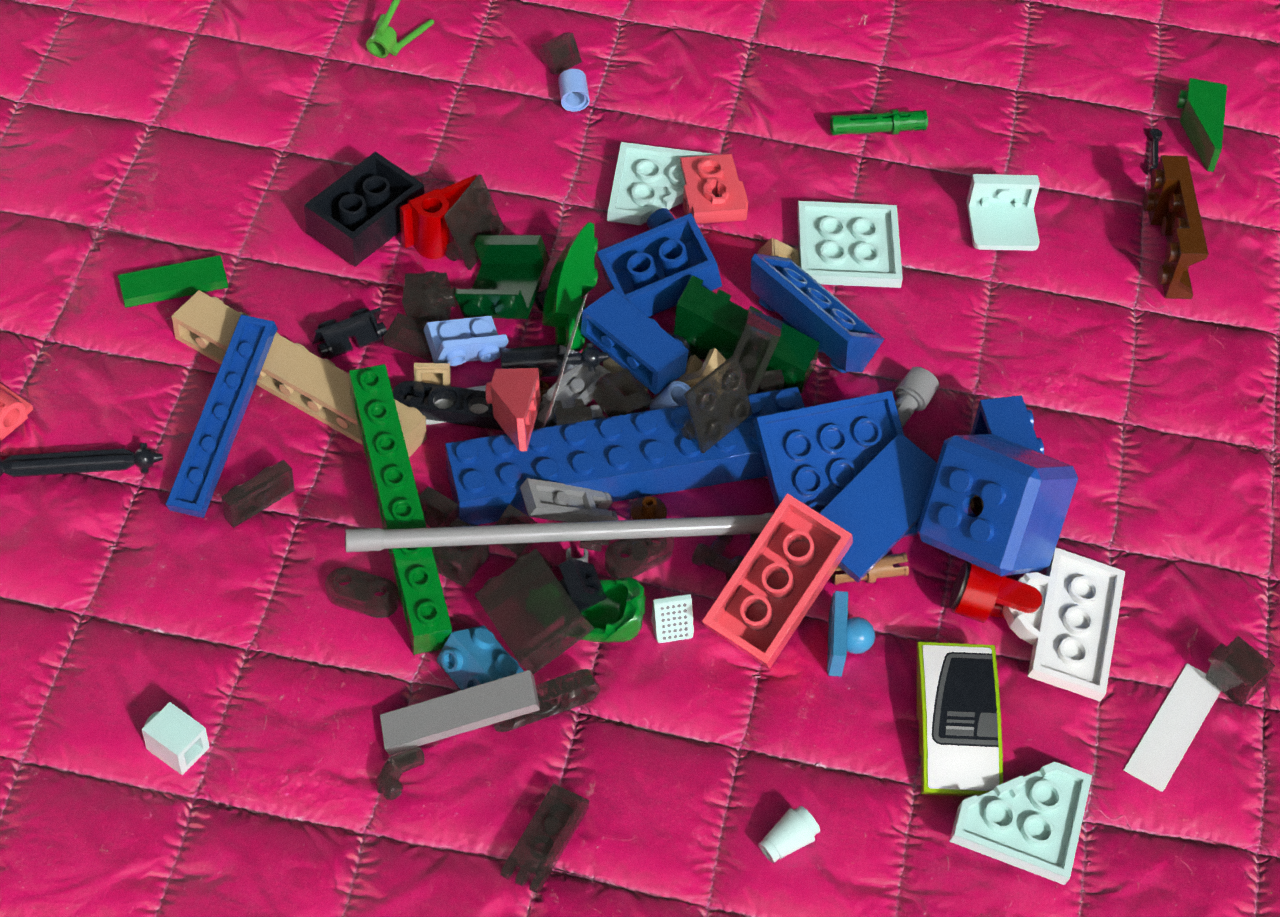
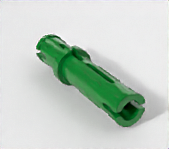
M891 109L890 112L830 116L832 136L890 132L891 135H897L900 131H925L928 127L926 110L899 112L898 109Z

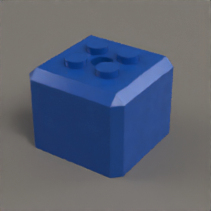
M994 434L954 435L943 443L919 519L917 532L922 542L999 576L1040 571L1050 566L1078 476L1072 465ZM975 495L982 499L984 505L983 511L979 516L975 515L970 507L971 500Z

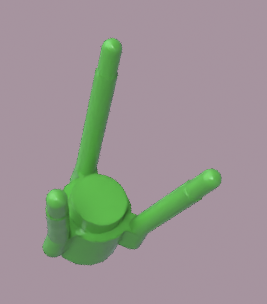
M393 0L386 14H381L373 33L366 42V47L372 55L378 58H386L389 53L397 56L401 48L434 24V20H428L397 43V33L388 24L401 0Z

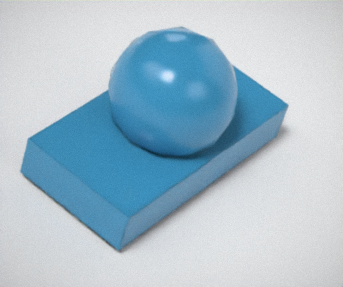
M835 591L832 595L829 609L828 676L842 677L847 652L853 654L865 653L874 644L875 631L873 625L867 619L861 617L848 618V592Z

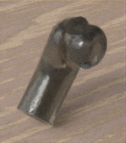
M415 746L387 758L376 779V789L378 793L383 794L385 799L394 800L401 795L403 784L399 779L403 772L424 764L425 757L421 748Z

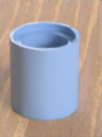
M568 69L562 72L558 78L562 107L571 112L585 109L590 102L585 73L579 69Z
M673 381L650 402V411L694 404L696 401L695 394L686 383Z

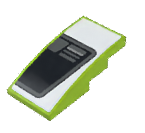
M917 642V720H919V756H921V794L980 796L994 790L996 786L1003 783L1001 709L995 645Z

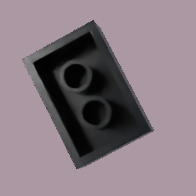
M374 152L304 205L306 232L356 267L401 231L400 207L408 204L409 200L423 195L424 184L377 152Z

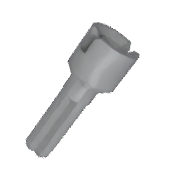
M912 367L895 390L897 397L895 404L902 428L914 411H923L940 386L935 375L922 367Z

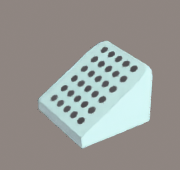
M691 594L653 600L651 622L658 643L691 639L693 637L694 625Z

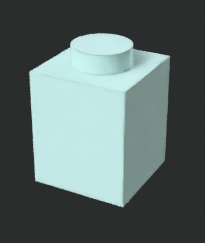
M171 702L161 711L154 712L142 728L146 749L181 775L210 748L206 727Z

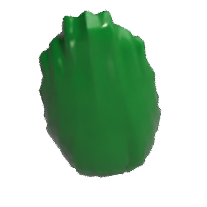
M631 577L616 580H600L607 598L580 614H573L568 606L560 581L556 580L541 590L530 591V598L526 600V604L528 605L527 611L537 617V620L546 630L590 642H626L635 638L642 628L646 596L644 594V587Z

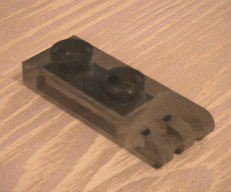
M553 783L504 864L500 876L509 879L516 867H519L521 869L517 874L515 883L523 887L530 875L533 874L535 877L531 882L530 890L538 894L589 809V800Z

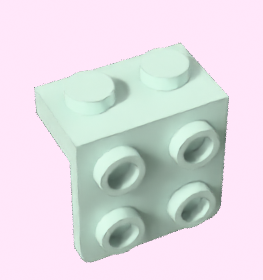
M973 174L966 203L972 242L976 249L1023 251L1038 249L1040 241L1034 213V205L1040 186L1038 175Z

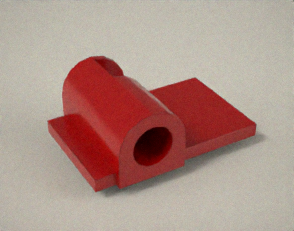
M475 174L439 190L437 188L409 200L408 204L401 206L400 222L403 247L406 249L413 245L420 255L428 259H439L447 255L450 251V229L480 216V178Z

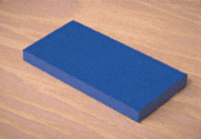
M901 432L819 513L852 534L853 544L838 566L857 583L919 521L937 462Z

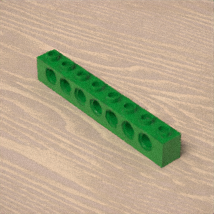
M386 365L350 370V395L383 529L427 528ZM432 547L388 549L413 655L442 649L452 632V626Z

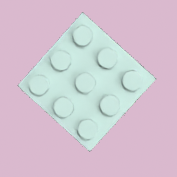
M798 201L799 267L821 285L901 288L903 276L897 205Z

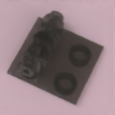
M478 175L444 216L453 236V241L449 242L446 246V256L452 261L457 259L464 260L467 269L471 270L480 259L474 246L477 236L499 235L504 229L502 220L482 175Z
M736 354L684 393L691 419L684 421V427L681 429V432L688 440L696 439L701 453L704 454L753 414Z

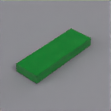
M221 255L118 275L125 308L194 295L198 290L204 293L228 288Z

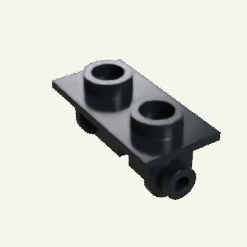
M379 307L369 311V308H362L350 314L348 319L337 322L336 319H331L318 325L311 342L312 344L321 342V344L317 345L320 357L332 359L352 351L353 347L349 340L354 337L358 348L382 341V337L387 335V330L383 322L377 324L381 309Z

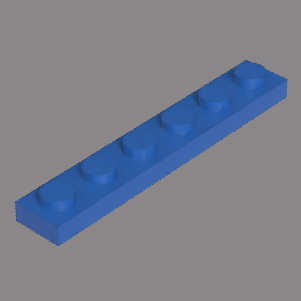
M246 315L240 316L167 499L166 506L170 511L201 518L205 517L278 329L274 321Z

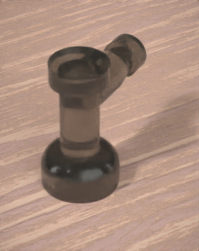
M717 535V539L712 542L709 548L708 545L703 543L697 545L692 556V563L701 566L703 563L726 573L727 581H729L744 559V556L738 555L732 560L722 556L726 546L733 540V535Z

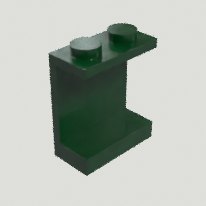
M478 235L474 246L482 264L472 289H456L454 293L464 318L492 316V318L528 319L550 260L541 235Z

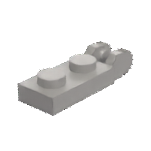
M527 478L520 487L529 517L563 522L619 520L615 511L608 510L611 504H613L609 493Z

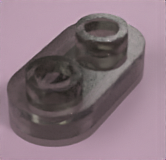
M674 537L620 539L610 544L606 549L605 569L612 577L620 579L633 578L655 568L672 557ZM627 554L629 557L623 558L619 555Z
M342 567L332 571L325 581L327 598L338 607L374 618L388 617L395 613L399 607L398 588L389 579L353 568ZM342 582H350L347 585H340ZM377 592L385 593L382 596L374 595Z

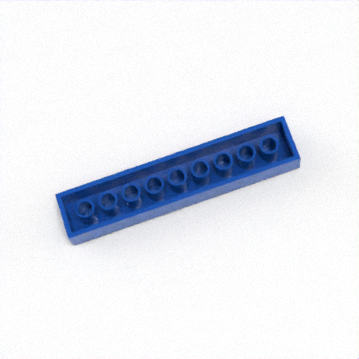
M798 387L533 429L527 451H519L507 434L445 443L446 471L459 526H474L528 517L529 515L520 489L527 478L564 483L565 485L606 492L611 495L612 502L766 477L767 473L753 420L759 416L805 408Z

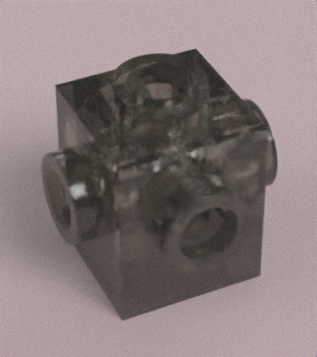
M435 271L406 273L402 304L409 322L423 321L427 323L450 320L451 307H456L457 299L454 295L456 287L451 286L447 273Z

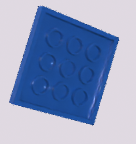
M892 391L759 416L753 420L776 509L788 493L820 513L900 432L904 435ZM919 521L902 538L918 535L917 526Z

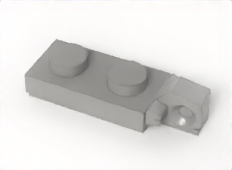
M583 364L566 372L561 378L550 416L544 428L570 423L612 381L613 373L601 365L595 367L596 371L589 372L588 367ZM556 383L542 396L534 429L543 428Z

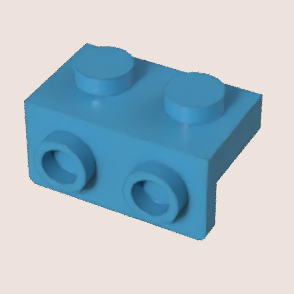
M484 625L451 632L437 657L439 665L461 690L524 672L516 659L504 649L494 634Z

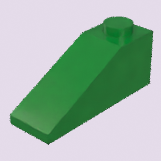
M1190 78L1186 90L1180 89L1176 108L1181 109L1180 123L1207 171L1214 172L1222 150L1227 85Z

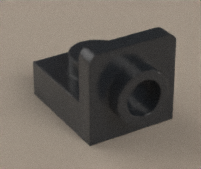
M570 558L559 565L563 575L560 585L571 613L580 614L607 598L593 564Z

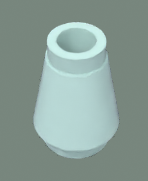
M799 806L795 810L790 808L758 845L766 858L774 863L778 859L814 842V836L820 832V827L814 817L803 806Z

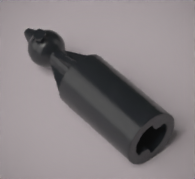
M587 343V348L582 353L570 349L563 374L580 364L588 367L589 372L596 371L595 367L600 362L609 359V354L599 351L594 347V343ZM553 344L504 348L501 353L502 369L535 367L543 371L541 377L559 376L567 347Z

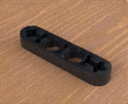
M416 381L401 382L393 389L395 400L407 407L416 408L428 420L503 430L493 416L492 404H487L486 391ZM407 396H414L410 401H404ZM425 397H428V405L423 404L425 403ZM440 399H448L453 402V405L446 409L438 408L434 404ZM475 404H483L488 407V410L484 413L476 414L470 411L469 408Z

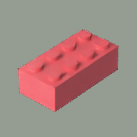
M787 493L703 619V624L707 629L770 669L853 544L852 534Z

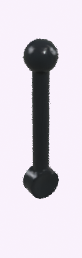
M1151 129L1148 136L1152 141L1150 175L1152 170L1157 169L1159 141L1162 137V132L1159 129Z

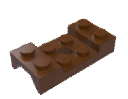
M1161 155L1157 169H1153L1151 172L1150 190L1145 192L1143 197V209L1148 211L1150 225H1161V234L1166 236L1167 240L1166 259L1164 264H1160L1158 267L1157 280L1159 285H1163L1165 298L1192 299L1193 291L1188 268L1192 264L1207 259L1209 253L1188 157Z

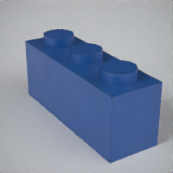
M614 289L583 310L581 334L603 352L608 353L611 359L655 395L686 372L689 350L679 339L669 335L654 319L648 318L629 299L622 297Z

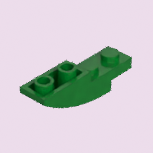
M588 222L566 245L555 264L546 290L542 325L555 327V344L568 347L578 311L584 301L583 297L596 286L598 280V270L594 268V256L598 248V239L594 237V223ZM582 313L570 348L577 352L582 350L585 343V336L581 334Z

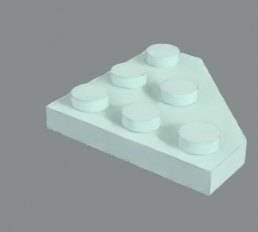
M621 142L607 221L641 225L647 222L649 216L656 210L661 208L670 210L683 203V191L686 184L680 164V157L717 154Z
M1052 762L1025 777L1021 775L996 786L994 790L980 796L974 795L964 799L958 806L949 842L1065 885L1070 879L1092 775L1058 762Z

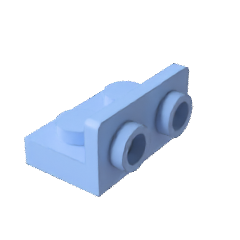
M492 316L427 322L423 329L434 363H450V366H458L465 362L479 360L481 362H492L501 357L502 349L509 342L506 334L498 335Z

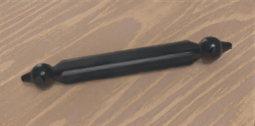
M140 443V448L135 452L122 448L12 455L5 460L0 458V477L4 473L12 477L121 471L127 470L134 465L141 468V473H149L148 468L154 463L163 460V454L153 452L150 448H147V443Z

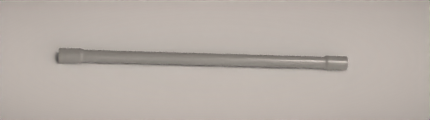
M774 512L762 515L409 529H345L346 552H368L394 548L760 534Z

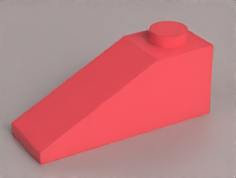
M495 369L492 381L486 383L487 404H492L495 420L519 451H527L541 403L539 369Z

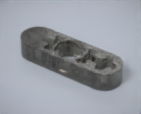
M581 669L537 684L539 711L493 724L498 732H507L584 705L597 697L600 687L592 671L589 669Z

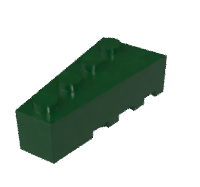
M692 275L677 303L674 334L683 337L689 343L692 356L696 355L699 359L705 360L710 349L716 348L737 372L777 385L783 389L798 387L800 394H802L816 366L820 342L780 321L776 324L767 321L762 315V311L752 306L748 310L729 301L731 295L720 289L717 294L701 286L703 280Z

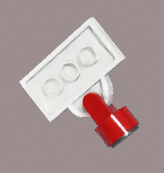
M1055 548L1046 575L1038 572L1025 573L1018 581L1005 576H999L967 561L962 564L950 596L949 607L952 613L984 623L989 616L1005 618L1009 628L1020 639L1033 645L1027 677L1097 701H1101L1106 695L1125 571L1059 548Z

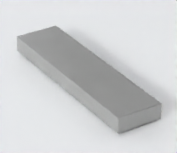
M530 670L380 714L384 748L391 755L539 711L540 706L534 675Z

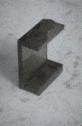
M537 549L520 556L513 566L501 575L489 579L483 588L475 593V596L518 662L524 668L530 670L532 674H535L594 630L588 618L576 607L551 570L553 567L550 562Z

